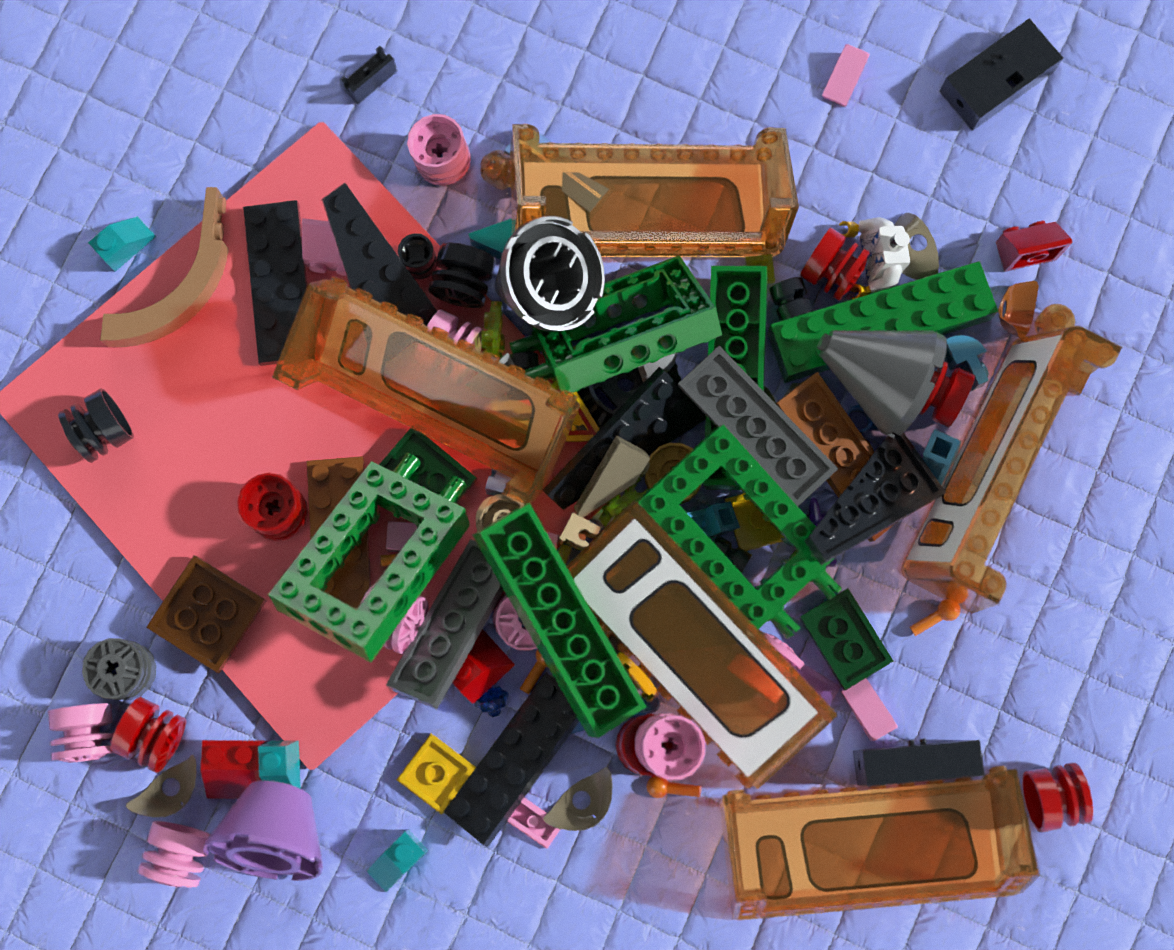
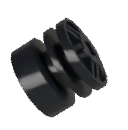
M452 242L440 245L436 265L442 270H436L432 273L434 281L429 284V293L442 301L456 306L482 308L486 301L484 295L489 290L483 281L492 279L496 259L491 254L473 246Z
M102 388L84 398L88 411L74 403L70 407L71 412L64 409L58 414L67 439L82 457L90 463L98 459V453L103 456L108 453L106 439L114 447L118 448L134 437L124 414L112 397Z

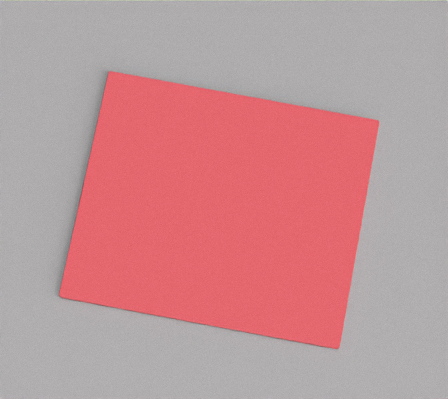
M324 122L317 123L226 200V212L221 215V223L224 228L222 241L229 249L226 266L213 295L200 312L189 322L163 338L138 346L109 348L101 341L104 314H123L142 310L161 301L181 284L196 259L201 238L202 221L0 391V414L162 601L165 600L194 555L267 600L222 670L283 740H299V759L310 770L316 769L399 694L390 690L386 683L403 655L383 646L370 663L277 611L268 595L311 540L307 461L362 456L365 469L371 461L379 465L412 426H415L477 477L478 480L457 503L465 508L470 526L419 595L428 601V608L430 609L470 539L475 541L472 534L477 532V510L485 499L493 496L487 494L485 490L488 477L491 476L492 467L519 475L527 483L530 491V505L545 531L557 534L560 537L572 513L576 514L574 506L577 502L563 510L542 490L588 442H550L541 466L538 469L322 361L343 286L350 289L347 277L332 270L318 273L311 271L306 266L315 359L260 366L258 363L243 207L297 200L300 208L301 227L302 218L328 221L321 199L342 183H346L397 255L398 245L401 240L413 233L428 237L432 242L436 258L440 249V245ZM432 275L424 279H415L437 311L442 309L458 317L457 331L466 322L472 324V330L475 327L484 329L485 334L480 354L494 361L506 353L511 355L513 353L509 342L525 337L486 294L484 295L486 298L485 305L482 308L456 306L442 301L429 293V284L434 281ZM354 321L351 324L342 362L356 371H362L368 341L363 324L358 321ZM417 340L386 363L385 377L393 387L511 446L519 447L524 444L527 434L487 416L485 407L488 402H492L493 397L483 396L467 385L479 371L472 368L461 382H457L452 379V373L447 377L442 374L443 361L434 370L427 368L415 360L420 343ZM538 350L534 353L538 354L539 365L545 363L544 356ZM550 379L542 382V385L561 393L555 380ZM102 388L112 397L124 414L134 437L118 448L114 447L106 439L108 453L104 456L98 453V459L90 463L82 457L67 439L58 414L64 409L71 412L70 407L74 403L88 411L84 398ZM529 398L519 399L529 405H532ZM258 474H279L290 481L301 492L307 502L308 515L305 525L298 534L287 540H268L244 523L238 512L237 500L240 490L246 482ZM609 500L608 502H606L605 504H603L602 506L592 511L583 518L589 521L611 500ZM379 505L377 506L380 511V518L376 524H372L368 529L371 586L378 582L389 567H381L380 555L399 553L386 550L388 521L412 523L402 517H399V519L394 517L392 512ZM274 508V509L272 510V513H274V512H278V513H279V512L281 511V508H279V509Z

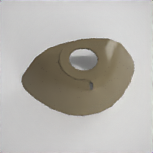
M909 212L903 214L894 226H903L910 239L914 235L924 236L927 246L922 251H916L912 249L909 242L907 246L910 263L902 273L916 280L938 274L939 260L937 247L928 227L918 216Z
M194 755L160 774L146 790L126 804L127 809L139 815L149 817H167L181 810L191 798L195 787L196 760ZM168 778H175L179 781L180 790L174 796H167L163 793L162 785Z
M605 767L570 787L544 816V822L552 827L570 831L586 830L597 825L607 814L612 800L613 784L609 768ZM578 791H585L590 796V805L585 809H577L573 805V795Z

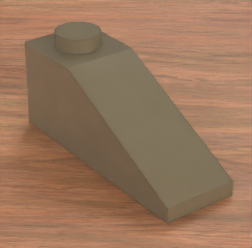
M616 435L575 504L574 510L576 515L582 518L635 484L639 476L643 477L650 466V462H648L650 458L646 451Z

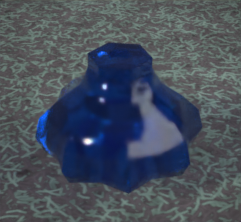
M500 686L491 687L473 704L483 713H488L493 718L499 716L501 709L506 706L509 693Z

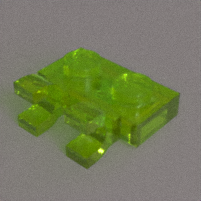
M491 301L490 312H485L484 329H487V331H482L481 338L482 349H486L481 354L494 361L502 357L500 350L505 349V336L502 333L503 304L499 301Z
M640 477L635 484L624 490L622 496L618 494L601 508L603 512L599 520L604 527L615 521L633 506H636L634 503L649 490L646 489L642 493H638L635 490L636 484L641 480Z

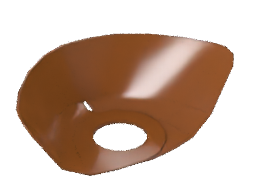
M1027 281L1009 286L998 309L999 321L1003 329L1021 339L1026 337L1032 324L1038 294L1037 281ZM1006 300V310L1004 316H1002L1003 305Z

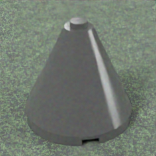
M546 216L531 220L520 226L511 235L504 248L495 281L497 295L522 320L537 329L549 332L569 330L587 321L595 312L593 308L597 299L603 295L605 283L603 261L592 238L587 232L581 233L572 225V221L556 216Z
M832 330L829 334H823L817 349L820 350V357L878 430L894 438L895 435L892 432L898 435L905 432L926 403L935 385L930 382L935 367L942 368L947 340L945 336L933 330Z

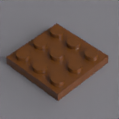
M194 555L146 628L216 673H220L267 600Z

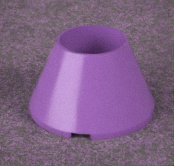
M256 781L250 783L207 838L203 849L206 855L209 854V851L213 853V861L222 866L262 878L277 880L278 874L293 875L292 881L311 880L319 877L323 869L312 798L304 790L280 782Z

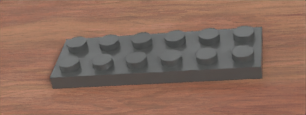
M720 346L678 383V387L716 427L722 424L726 426L797 506L805 501L838 470L827 456Z
M470 539L425 616L422 625L418 628L414 640L407 647L386 683L390 690L436 710L504 592L476 541Z

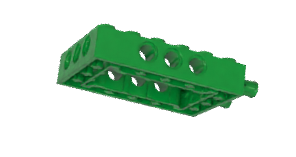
M679 255L604 283L603 295L597 299L593 308L595 312L583 324L559 332L543 331L531 326L532 335L509 342L513 354L535 352L537 350L542 352L545 363L523 370L522 374L538 383L550 379L555 380L561 394L565 395L577 392L591 384L603 382L615 375L630 372L634 368L647 363L656 362L668 355L683 352L687 348L700 343L709 342L716 337L722 336L716 307ZM670 304L671 306L670 308L664 309V311L661 313L655 314L645 319L640 318L637 322L631 323L618 329H611L610 332L599 335L597 337L591 339H584L577 344L576 350H574L571 342L573 340H580L584 338L586 335L592 334L597 331L607 330L608 328H610V326L616 325L618 323L624 321H631L637 316H640L648 312L657 311L661 307H664L666 305Z
M724 424L716 427L634 503L739 620L753 632H756L767 621H771L784 637L789 639L794 635L791 631L797 632L800 629V626L783 610L784 605L809 582H813L828 600L836 596L835 592L839 593L842 589L825 571L826 566L832 560L820 565L805 543L806 538L816 526ZM720 466L722 474L727 479H731L744 493L743 497L746 500H750L764 515L762 516L764 521H769L783 536L781 538L783 542L796 548L788 559H783L780 562V567L768 578H762L759 581L760 585L755 588L679 505Z
M410 453L404 455L394 471H390L371 461L268 594L277 611L370 663L470 526L465 508L455 503L467 488L466 483L461 478L457 480V476H452L441 493L436 494L408 480L421 464L420 460L414 455L411 456ZM379 505L392 512L394 517L398 519L402 517L416 524L417 529L356 610L326 594L324 591L328 587L327 583L339 567L343 568L345 559L354 547L361 544V538L370 526L376 524L379 520L380 511L377 506Z

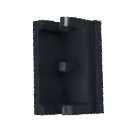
M381 45L375 49L376 54L347 79L345 76L339 79L340 86L357 104L361 103L397 72L394 58L390 54L386 56Z

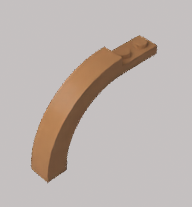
M206 187L199 250L193 266L185 279L171 294L152 306L131 313L104 314L101 341L109 348L138 346L163 338L189 322L209 301L221 280L229 251L222 241L224 228L221 223V215L226 212V199L217 187Z

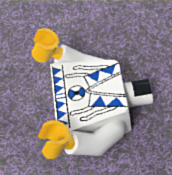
M882 217L861 220L859 224L850 221L840 222L839 226H848V232L842 235L847 238H854L860 232L861 250L863 251L865 248L870 252L865 268L868 286L855 284L850 291L859 292V294L852 299L896 286L901 273L910 263L907 246L910 238L905 232L904 227L894 226L893 222Z

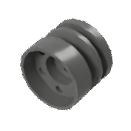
M108 638L97 642L87 652L83 661L82 675L86 686L93 694L105 699L132 700L142 696L151 688L156 677V663L153 654L145 646L121 638ZM114 663L119 664V667L116 669L117 674H112L111 672L115 669Z

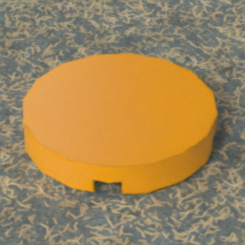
M619 652L617 656L635 688L643 691L641 694L643 699L652 702L659 695L657 689L629 657Z

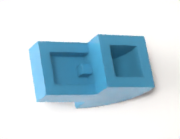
M965 335L947 338L944 359L948 363L950 371L961 367V369L974 374L975 379L971 388L972 391L985 385L989 381V373L986 365L979 361V358L987 352L984 346L976 339Z
M934 429L922 459L942 486L951 465L955 461L962 441Z
M731 501L687 513L710 539L740 528Z

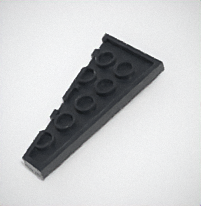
M342 183L321 200L337 244L350 289L427 327L437 312L436 308L347 184ZM363 324L365 335L369 342L370 330ZM404 334L395 335L391 341L387 362L416 340Z
M658 367L542 491L564 510L578 501L616 435L646 451L649 456L658 447L668 444L706 420V415L678 387L666 371Z
M892 432L895 435L894 438L887 436L806 538L805 543L820 565L825 564L946 493L904 432L901 435Z

